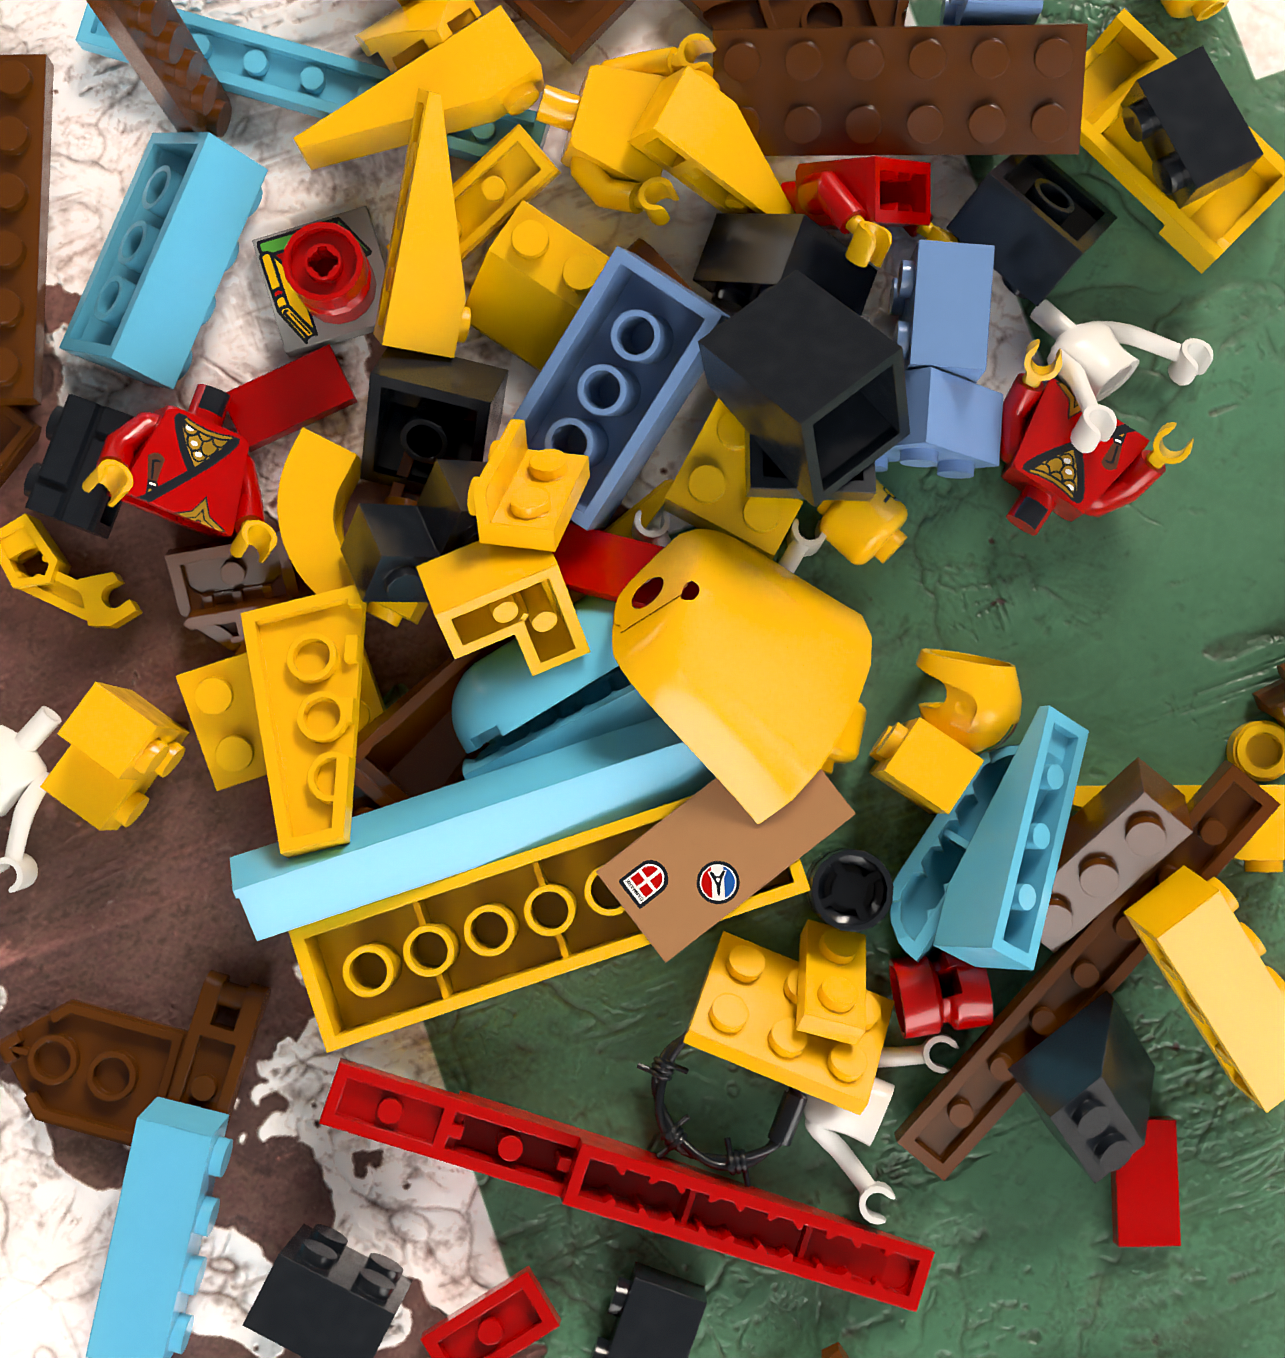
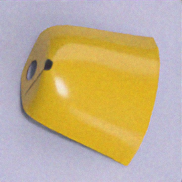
M694 529L681 533L674 538L622 590L617 598L614 610L612 649L620 669L640 695L737 799L754 821L760 824L796 797L822 768L843 734L859 701L871 666L872 636L861 614L809 584L761 552L732 536L716 530ZM653 579H663V588L654 601L641 609H635L633 607V599L641 587ZM694 582L698 585L699 593L695 599H681L684 589L688 586L687 583Z

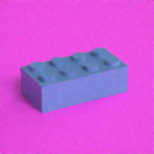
M619 246L615 248L512 418L525 421L527 447L529 450L556 449L567 454L586 455L589 457L590 478L571 517L573 522L587 531L607 526L704 372L698 341L710 333L716 325L730 318L729 315L638 255Z

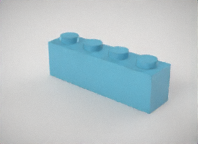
M156 1097L137 1117L85 1357L171 1358L174 1352L178 1354L184 1352L194 1323V1315L186 1314L189 1296L197 1294L207 1265V1257L199 1255L203 1236L208 1237L211 1234L220 1206V1199L211 1197L215 1178H221L224 1175L233 1148V1139L225 1138L229 1114Z

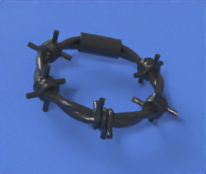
M685 1031L681 1036L668 1044L659 1056L653 1058L654 1062L651 1063V1067L639 1062L637 1065L638 1069L652 1075L651 1088L655 1102V1117L661 1132L660 1140L664 1141L663 1143L666 1145L657 1154V1157L662 1159L670 1151L676 1150L681 1155L697 1160L709 1168L729 1171L731 1175L743 1173L744 1185L749 1187L751 1183L748 1168L757 1165L781 1146H791L808 1098L801 1095V1091L790 1086L789 1090H784L767 1136L770 1140L761 1148L748 1152L745 1149L733 1151L731 1138L727 1137L724 1138L727 1155L699 1151L687 1140L688 1134L681 1127L691 1117L686 1114L674 1123L664 1104L667 1081L672 1080L674 1070L687 1074L689 1070L675 1063L680 1051L686 1045V1043H683Z

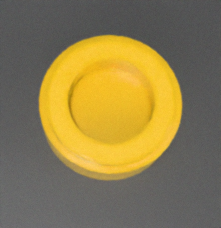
M1266 720L1242 724L1233 731L1228 739L1226 747L1227 760L1254 782L1271 781L1281 777L1285 773V729L1274 722Z

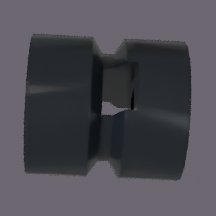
M836 848L826 851L812 862L806 873L810 891L804 893L808 906L818 918L841 931L859 932L872 928L885 918L892 905L894 886L890 873L878 858L865 851L848 848Z

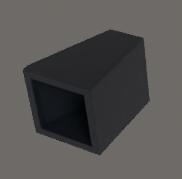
M797 269L774 286L764 290L758 298L725 322L716 325L710 333L698 341L708 386L801 495L814 507L910 434L902 347Z

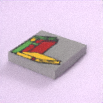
M367 206L252 240L284 350L289 358L317 350L328 344L333 345L374 332L386 265ZM320 221L336 223L349 230L364 251L365 257L373 269L377 285L375 299L369 309L355 321L344 324L325 323L312 316L287 282L282 267L284 248L291 236L305 225Z

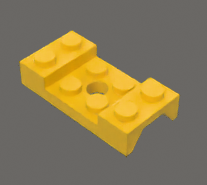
M1124 8L1086 52L1080 145L1165 225L1159 234L1202 274L1285 191V160L1250 128L1264 153L1244 176L1179 209L1173 197L1166 195L1158 187L1152 172L1153 162L1142 142L1135 141L1126 130L1122 118L1123 108L1120 105L1137 79L1177 58Z

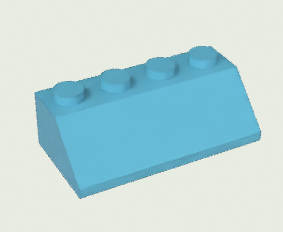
M210 132L152 133L59 348L142 383L174 390L177 381L187 373L191 365V348L200 327L213 314L216 305L214 295L222 276L233 265L238 256V239L247 218L257 210L263 195L261 186L268 169Z

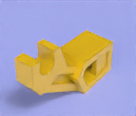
M25 513L0 528V564L13 588L24 591L86 620L88 626L94 628L118 629L143 613L137 602L130 599L117 608L110 606L109 595L111 591L125 584L122 577L115 572L80 578L78 580L68 576L71 565L39 519ZM42 553V561L49 564L45 575L36 574L34 577L28 575L23 563Z

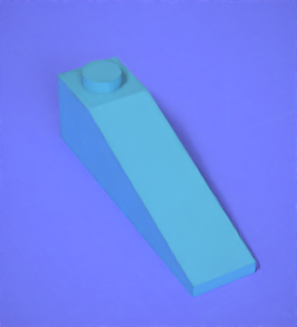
M1050 705L1039 706L947 888L933 946L974 967L1034 970L1089 733L1087 729Z

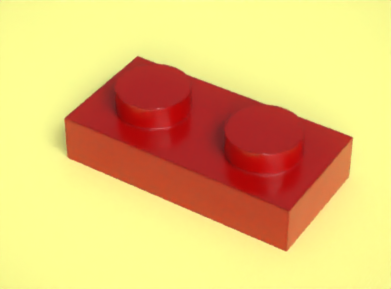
M528 1265L425 1330L420 1340L431 1358H510L558 1328L561 1318Z

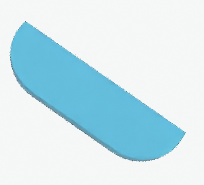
M586 595L573 603L591 651L590 653L532 676L518 641L514 638L475 662L463 674L453 696L452 721L456 735L466 753L477 750L499 734L506 735L619 666L612 649V627L616 602Z
M617 666L504 736L499 734L489 740L490 745L482 750L476 759L464 760L462 773L465 780L658 717L659 715L630 683L620 667Z
M1020 744L1004 746L991 752H984L979 756L984 762L949 814L936 815L893 882V900L890 906L892 928L900 946L917 962L925 955L929 957L937 948L933 944L948 885Z

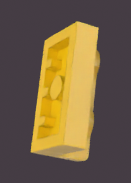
M510 419L500 440L492 442L489 449L488 462L480 477H473L468 490V511L470 515L477 518L480 543L555 552L590 478L589 457L586 455L567 454L556 449L529 450L527 447L525 421Z

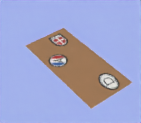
M820 769L792 801L762 823L757 824L737 799L715 778L603 865L596 873L666 963L856 813Z

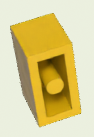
M921 717L902 724L897 722L893 727L887 726L869 753V756L877 760L869 773L929 814H949L984 760Z

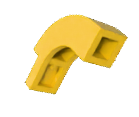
M302 427L287 456L281 473L277 494V515L282 542L290 561L315 594L355 585L340 548L345 538L343 529L344 513L350 496L360 479L362 460L357 454ZM369 602L366 612L395 627H398L402 618L418 625L428 603Z

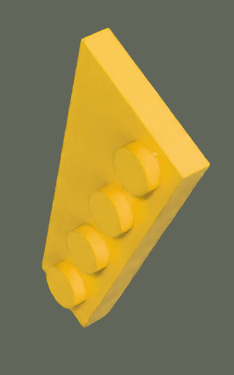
M355 585L241 613L280 853L287 858L350 843L367 602H362Z

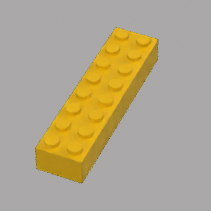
M692 796L289 930L290 939L326 1052L328 1053L651 944L596 871ZM800 858L721 920L810 891Z

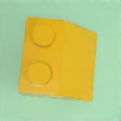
M522 200L489 247L464 306L470 307L471 310L470 326L541 372L610 257Z

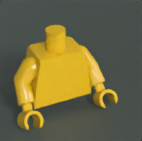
M699 33L691 34L682 40L678 48L668 47L642 51L605 60L601 65H592L589 67L582 82L579 95L547 84L545 85L535 120L568 131L561 162L570 168L572 178L596 206L632 214H640L644 210L651 222L657 226H663L670 220V216L665 208L656 204L665 198L678 201L680 198L668 179L661 177L663 168L627 141L661 80L687 65L693 70H699L711 77L713 76L714 69L708 62L694 63L700 54L713 53L717 50L705 35Z

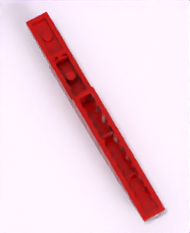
M340 1058L319 1120V1124L560 1197L562 1204L913 1312H917L935 1254L933 1249L754 1186L745 1187L742 1182L665 1156L659 1159L656 1153L465 1091L459 1090V1093L456 1094Z

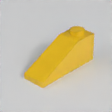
M687 65L660 81L627 142L722 213L795 214L737 104L720 91L719 84L710 75L699 70H693Z

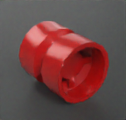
M320 221L305 225L291 236L284 248L282 267L287 282L311 315L325 323L344 324L355 321L367 312L375 299L377 283L373 269L365 257L359 242L352 233L336 223Z
M943 950L940 952L937 961H931L926 955L919 962L911 956L889 960V978L894 1009L904 1039L938 1034L943 1024L947 1022L956 1031L992 1025L993 1003L986 968L974 967ZM940 986H949L951 997L942 999Z

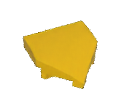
M411 0L354 37L367 57L378 52L390 72L393 73L427 50L442 43L482 14L473 0Z

